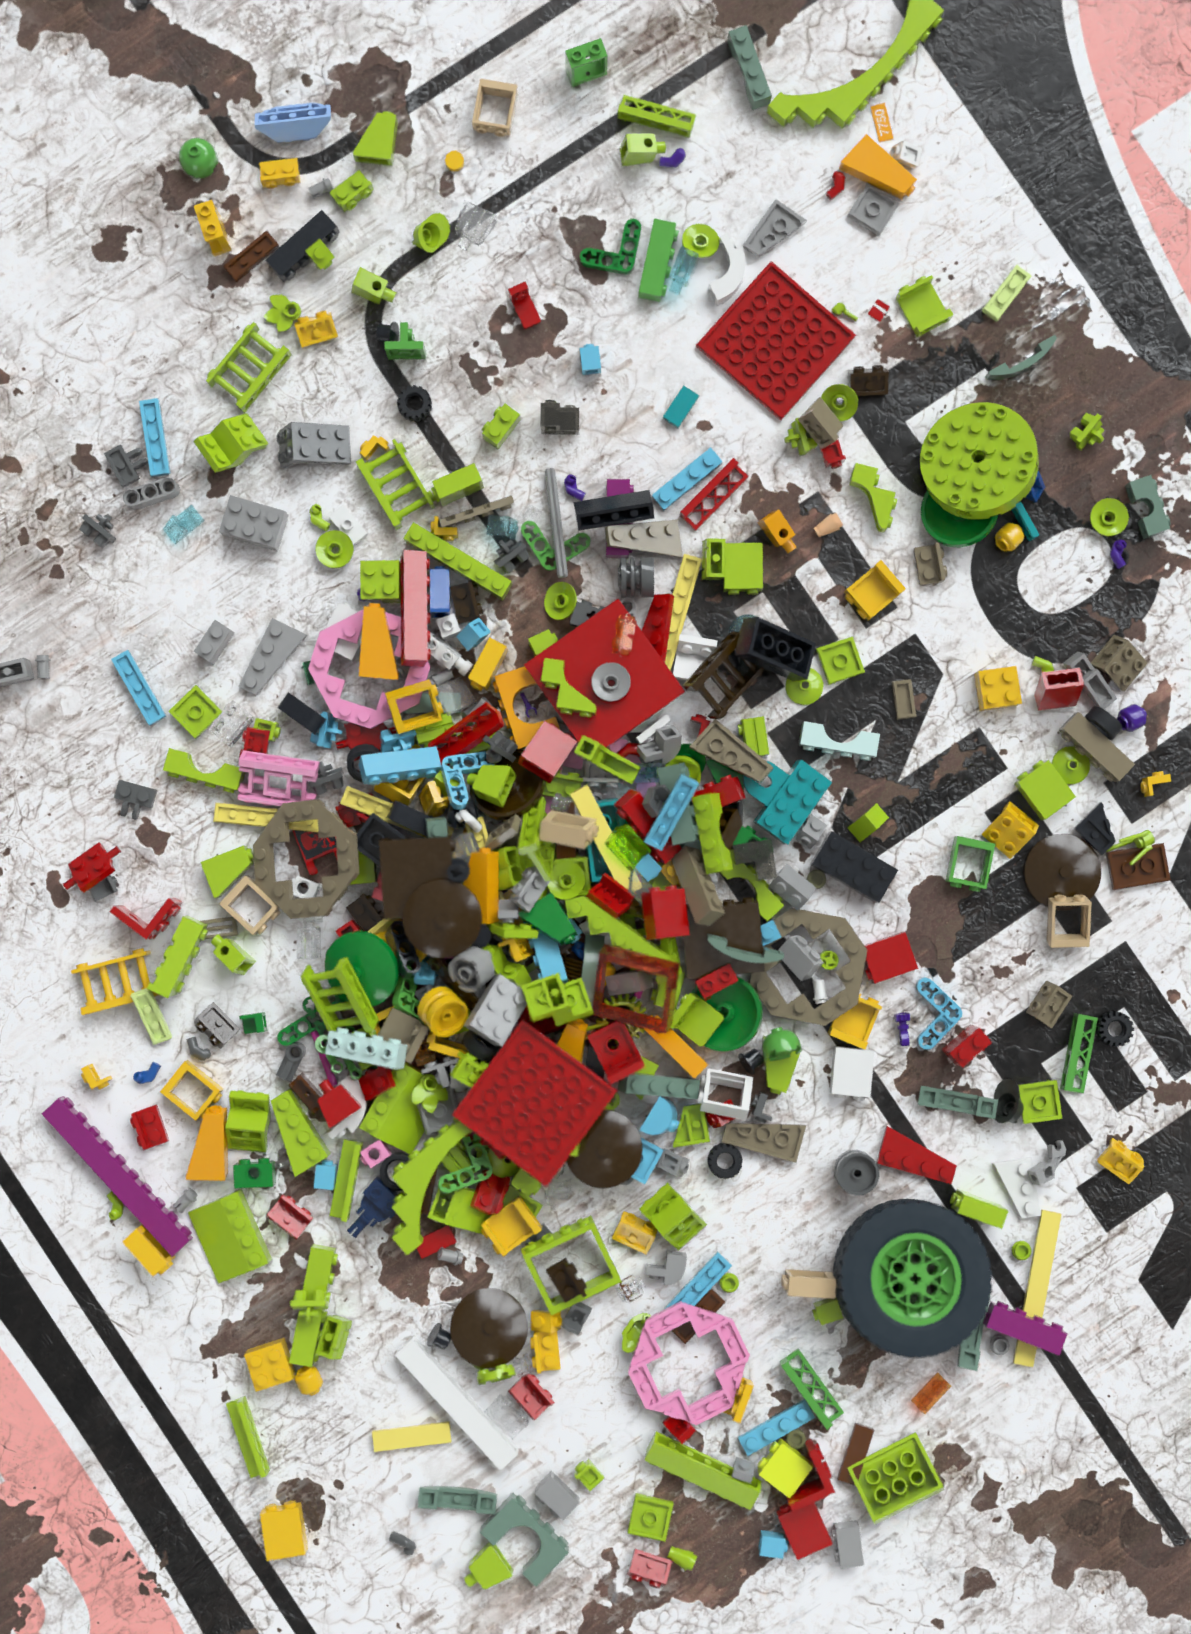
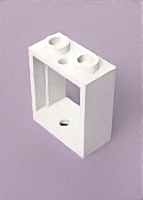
M708 1068L706 1075H702L700 1086L703 1087V1092H699L698 1103L701 1104L700 1111L746 1120L750 1106L753 1077ZM710 1083L742 1089L740 1106L707 1100Z

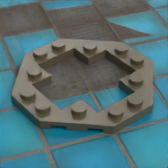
M319 799L283 803L253 844L255 884L290 919L329 916L333 910L332 907L337 901H340L348 890L349 884L359 875L357 834L346 827L343 821ZM318 819L319 838L336 837L338 875L322 877V897L293 899L292 880L276 881L273 844L290 842L288 823Z
M790 908L774 919L782 937L763 946V949L764 947L773 949L771 945L803 924L813 940L830 929L851 961L835 972L846 988L816 1009L813 1008L804 993L787 1004L767 974V971L782 961L764 963L765 972L751 973L750 984L758 993L759 998L769 1013L773 1016L826 1026L856 1006L859 1000L868 950L847 919L800 909L798 911L795 908Z

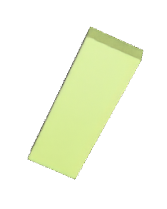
M1016 265L982 309V312L997 322L1032 275Z
M145 988L131 993V998L153 1045L172 1039V1034L152 991Z

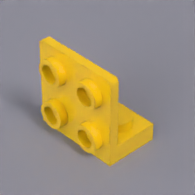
M1009 801L1004 806L1002 813L983 831L982 836L990 843H994L997 849L1011 859L1036 834L1039 825Z

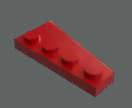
M672 594L654 595L642 628V632L664 663L674 596Z
M886 1125L877 1164L952 1184L957 1165Z

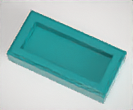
M683 385L664 414L663 419L679 428L700 395Z
M1021 502L1017 503L1016 507L1012 508L1011 511L1030 542L1038 537L1039 533Z

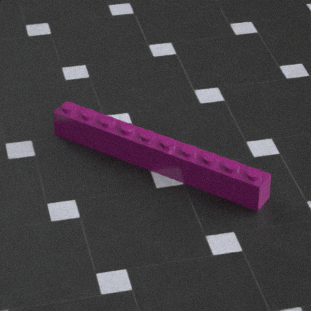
M59 1097L42 1115L173 1257L193 1238L191 1230L179 1223L178 1216L173 1211H168L165 1207V1202L152 1193V1188L146 1182L143 1183L139 1179L138 1172L133 1168L130 1169L125 1164L127 1162L125 1158L114 1152V1147L108 1140H103L100 1136V1131L87 1122V1117L81 1111L78 1112L73 1107V1101L68 1097Z

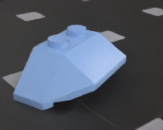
M320 103L273 107L262 113L255 114V129L278 143L310 140L316 138L330 122L331 107L330 105Z

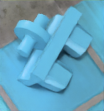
M322 712L320 715L327 720L320 728L319 733L316 735L311 734L310 742L317 744V746L331 749L332 741H336V735H342L343 731L338 730L339 722H335L336 718L332 714Z
M388 729L381 731V752L401 751L412 748L415 744V730L393 735Z

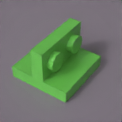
M400 322V341H385V351L388 359H426L424 342L415 341L413 329L409 328L408 322Z

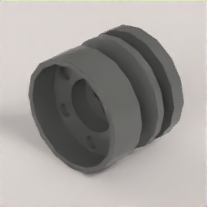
M621 557L618 568V587L621 598H626V589H630L631 598H634L635 589L640 590L641 598L654 597V557H641L639 566H635L633 557H630V566H626V557Z

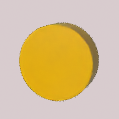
M458 151L449 152L445 157L447 168L453 172L461 170L464 166L463 155Z

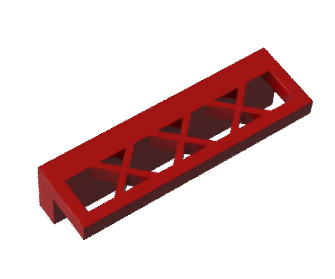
M735 458L680 511L679 516L695 531L749 477L738 466L739 462ZM734 470L742 476L738 482H730V474ZM719 485H728V493L726 495L717 496V487ZM706 499H714V507L712 509H703V502ZM693 512H701V520L697 524H694L688 518Z
M485 702L428 743V747H437L440 743H446L442 748L437 747L441 764L447 756L466 754L483 742V738L486 735L490 737L504 727L501 712ZM486 710L491 712L488 715L480 716ZM469 722H476L473 726H466ZM461 732L459 736L451 737L452 734Z

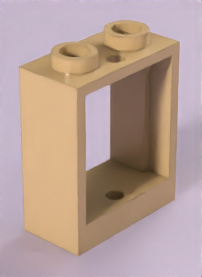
M480 78L472 119L473 130L482 134L487 132L494 133L499 137L510 136L518 96V86L516 84ZM484 94L511 99L506 125L480 121Z
M551 810L541 821L539 840L585 849L589 843H592L593 838L598 835L599 826L596 825L597 819Z
M247 875L219 903L252 935L262 934L268 927L266 925L270 919L275 920L281 913L279 911L280 908ZM249 886L272 906L254 927L231 907Z
M1055 895L1054 898H1048L1047 943L1051 948L1090 947L1092 902L1085 895H1074V897ZM1082 905L1080 934H1055L1056 906Z
M785 1269V1275L782 1274L781 1286H783V1290L786 1291L788 1296L835 1299L836 1278L832 1272Z

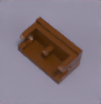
M301 1073L288 1086L306 1107L315 1114L320 1109L317 1099L323 1096V1094L304 1073Z

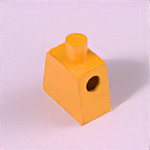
M779 509L772 511L757 522L775 547L782 545L787 554L796 548L791 539L795 536V533ZM779 531L782 532V538L779 536Z

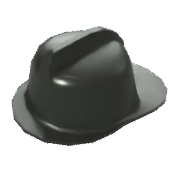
M1012 1079L1002 1080L995 1089L994 1099L998 1100L995 1120L998 1123H1017L1024 1111V1105L1019 1099V1086Z

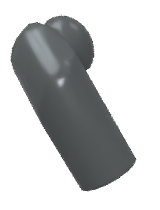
M196 1036L186 1039L190 1054L200 1061L210 1058V1050L200 1048Z
M393 1531L389 1541L405 1547V1554L413 1555L416 1544L406 1536Z

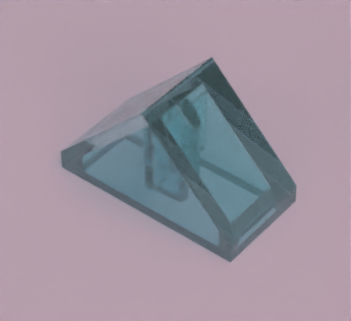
M634 763L641 767L634 783L660 782L657 768H662V763Z

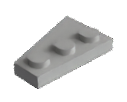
M775 199L743 244V248L759 258L804 225L807 220Z

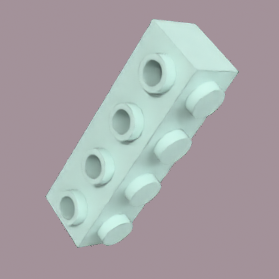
M345 1028L329 1031L325 1052L327 1055L393 1069L404 1068L407 1045L401 1044L399 1039L389 1038V1041L383 1040V1036L372 1035V1037H367L365 1032L354 1031V1034L348 1033L349 1029Z

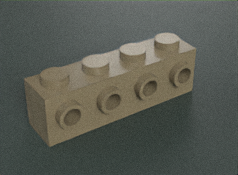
M1080 712L1074 713L1059 729L1062 733L1061 737L1067 742L1071 741L1076 746L1075 750L1083 756L1086 755L1090 759V764L1097 769L1100 768L1104 772V777L1110 782L1120 781L1135 765Z
M685 846L671 861L680 884L685 890V897L696 924L710 926L725 914L722 902L717 895L716 887L710 875L706 874L702 852L700 849Z

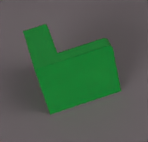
M265 1012L239 1016V1019L243 1022L245 1034L268 1031Z

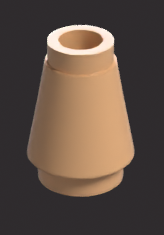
M830 513L814 527V530L820 538L840 530L843 524L837 513Z

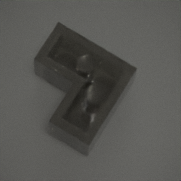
M545 400V403H541V434L579 435V408H576L575 405L560 407V403H556L555 400Z
M771 839L732 845L734 865L753 862L756 881L777 878Z

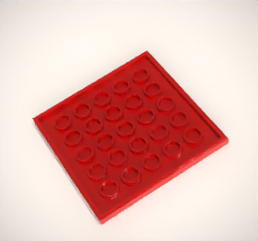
M770 261L696 344V347L781 421L852 342L856 334L776 264Z
M616 599L524 664L529 674L576 740L579 742L584 735L600 743L605 748L615 743L685 693V690L619 599ZM545 658L565 662V680L570 686L595 704L597 709L596 715L582 717L578 712H572V715L560 713L561 710L557 709L560 686H557L556 689L546 688L545 684L541 682ZM605 663L620 664L630 675L631 684L629 691L623 698L617 701H605L599 698L592 687V676L595 670ZM609 680L608 685L614 686L615 681Z
M522 1019L453 1112L452 1116L547 1187L618 1090Z

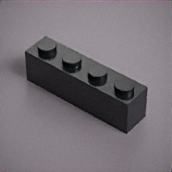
M321 210L266 259L268 266L283 283L286 280L292 279L300 267L303 268L310 262L311 258L305 250L318 239H321L325 245L328 242H333L340 233L337 225Z
M650 490L573 502L578 531L654 519Z

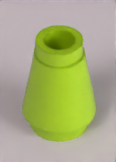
M673 1546L667 1556L685 1571L687 1569L692 1571L697 1556L693 1554L694 1552Z

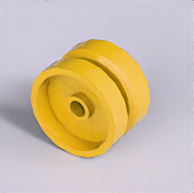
M439 986L431 989L420 1000L418 1016L433 1034L438 1037H449L457 1033L464 1026L468 1018V1008L451 989Z

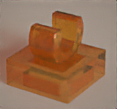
M425 1042V1049H418L415 1055L417 1066L436 1061L435 1051L428 1049L429 1043Z

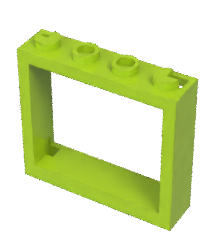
M591 1215L584 1219L579 1218L574 1224L564 1225L559 1231L553 1234H545L540 1240L529 1242V1245L521 1248L523 1258L551 1315L622 1282ZM591 1230L610 1271L585 1282L588 1288L585 1289L587 1296L584 1298L580 1294L566 1303L561 1295L550 1299L531 1258Z

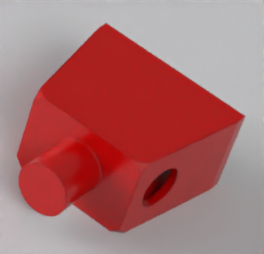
M329 1079L318 1084L324 1095L318 1098L317 1101L329 1128L362 1108V1105L342 1084L334 1088Z

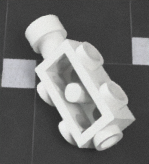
M430 632V642H427V649H430L431 656L438 660V665L444 669H451L454 666L461 675L465 676L473 667V664L468 660L465 661L461 657L462 655L443 641L440 636Z

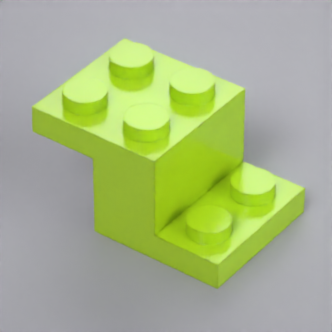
M248 413L221 420L210 434L199 436L193 441L215 473L240 466L252 452L264 449L269 444Z
M399 560L360 561L361 600L401 603Z
M556 973L521 985L533 1022L553 1016L556 1026L594 1014L582 977L563 984L560 974Z
M230 1090V1110L225 1127L228 1149L266 1153L268 1148L267 1132L271 1119L269 1094Z
M669 1183L660 1187L657 1193L646 1200L639 1208L641 1213L652 1222L660 1234L678 1251L707 1225Z

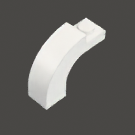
M727 233L720 236L719 244L728 261L729 269L723 277L709 283L708 287L716 306L730 299L738 291L746 267L743 248L736 249L734 240L732 238L729 239Z
M355 1071L352 1072V1075L354 1077H358V1074ZM349 1075L337 1085L342 1084L362 1105V1108L345 1118L327 1133L331 1139H334L336 1136L338 1139L348 1132L345 1128H348L353 1133L362 1123L367 1112L368 1101H365L359 1080L354 1081L350 1079Z

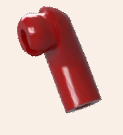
M835 171L832 175L834 186L826 192L830 200L835 198L845 188V175L843 172Z

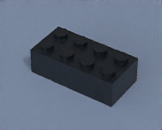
M757 616L743 619L735 656L791 681L807 680L816 643Z
M372 813L357 833V845L359 852L381 867L379 840L381 838L408 839V837L378 815Z
M833 831L828 832L810 863L811 866L875 903H880L898 872V869Z

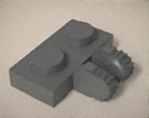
M120 444L104 453L123 488L139 480L140 477L135 469H139L148 463L146 458L131 463L130 459L139 456L143 452L140 447L126 453Z
M119 780L114 798L124 801L120 815L126 816L131 802L136 804L132 812V819L137 820L141 806L153 808L157 790Z

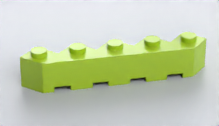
M586 896L565 900L568 919L587 916L590 935L610 933L612 951L632 948L635 968L654 965L657 984L680 980L677 960L665 953L650 940H646L645 937L619 918L615 919Z

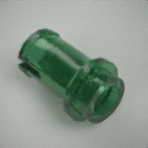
M310 661L303 662L301 668L304 669L306 684H316L308 669Z

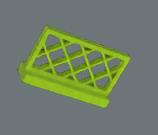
M541 796L538 803L523 815L518 851L521 856L529 855L546 882L551 880L556 843L539 840L541 821L547 816L545 812L546 800Z

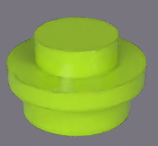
M1017 1241L1013 1244L1011 1251L1016 1259L1026 1260L1030 1257L1031 1247L1027 1242Z
M726 1273L720 1278V1287L724 1292L732 1293L737 1290L739 1280L736 1275Z

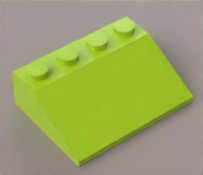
M405 1061L404 1068L393 1069L391 1072L396 1087L375 1099L359 1128L411 1154L425 1132L417 1104L414 1105L412 1103L411 1095L413 1089L419 1085L421 1077L426 1075V1073L422 1074L421 1070ZM426 1081L427 1087H430L429 1081Z
M242 1188L188 1212L218 1284L255 1270L272 1260Z
M916 1432L847 1468L875 1525L944 1490V1486ZM863 1464L859 1479L857 1480L852 1469Z

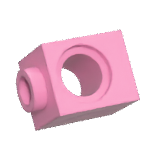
M378 1139L360 1152L362 1154L360 1158L365 1166L369 1165L372 1168L389 1157L392 1152L384 1141ZM370 1150H378L380 1154L379 1158H372L370 1156Z

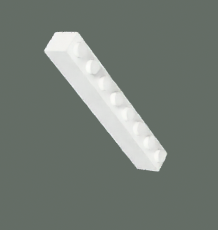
M414 1335L396 1351L397 1363L401 1367L405 1366L410 1371V1377L415 1382L419 1381L421 1383L423 1391L428 1396L432 1395L436 1400L435 1404L442 1411L445 1410L449 1414L448 1418L450 1421L462 1428L461 1432L463 1435L475 1442V1448L481 1454H486L489 1458L488 1462L492 1467H497L501 1471L518 1455L519 1449Z

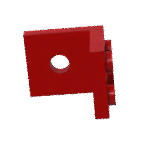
M168 898L149 924L123 905H114L109 912L144 939H155L160 931L164 932L170 925L168 921L172 916L175 917L182 909L180 905L183 902L178 898Z
M622 1018L587 1035L605 1070L610 1085L646 1067ZM616 1039L619 1042L618 1047L610 1049L607 1046L609 1040Z
M812 1438L807 1440L805 1444L820 1478L798 1487L791 1498L787 1497L792 1512L836 1493L830 1480L833 1476L826 1461L822 1462L825 1458L818 1443L814 1444Z

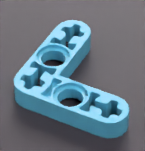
M486 751L447 756L443 759L441 772L449 802L454 809H464L468 802V793L462 774L477 773L482 765H495L487 764L484 761L487 755ZM465 760H470L473 762L474 766L467 767L464 765L463 762ZM447 763H450V765L453 766V769H450V767L447 766ZM456 779L460 785L452 786L449 781ZM457 792H459L458 796L459 799L462 800V803H459V800H456Z
M920 978L916 983V990L939 1012L937 1017L917 1038L918 1045L923 1049L929 1050L961 1019L962 1009L931 979ZM922 982H929L928 987L932 991L934 988L937 989V991L931 994L930 998L927 996L930 994L927 990H921ZM937 994H941L944 997V1002L941 1005H936L934 1002V997ZM950 1002L951 1004L948 1007L953 1010L957 1009V1016L949 1017L950 1012L947 1009H944V1011L941 1009ZM939 1021L945 1024V1029L942 1032L935 1030V1024ZM930 1029L934 1034L938 1035L937 1038L934 1036L930 1038V1045L922 1044L924 1042L922 1038H928L931 1035L928 1032Z

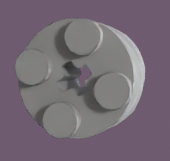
M473 946L454 957L449 964V974L453 982L457 981L460 984L459 988L465 992H474L495 976L491 953L488 950H482Z

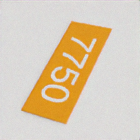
M885 103L870 106L879 142L894 139Z

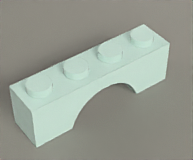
M804 721L801 727L799 746H803V750L814 751V748L822 749V753L833 754L834 751L840 752V756L852 757V755L860 756L859 759L871 761V758L877 756L880 734L860 731L852 741L838 743L828 737L823 724Z

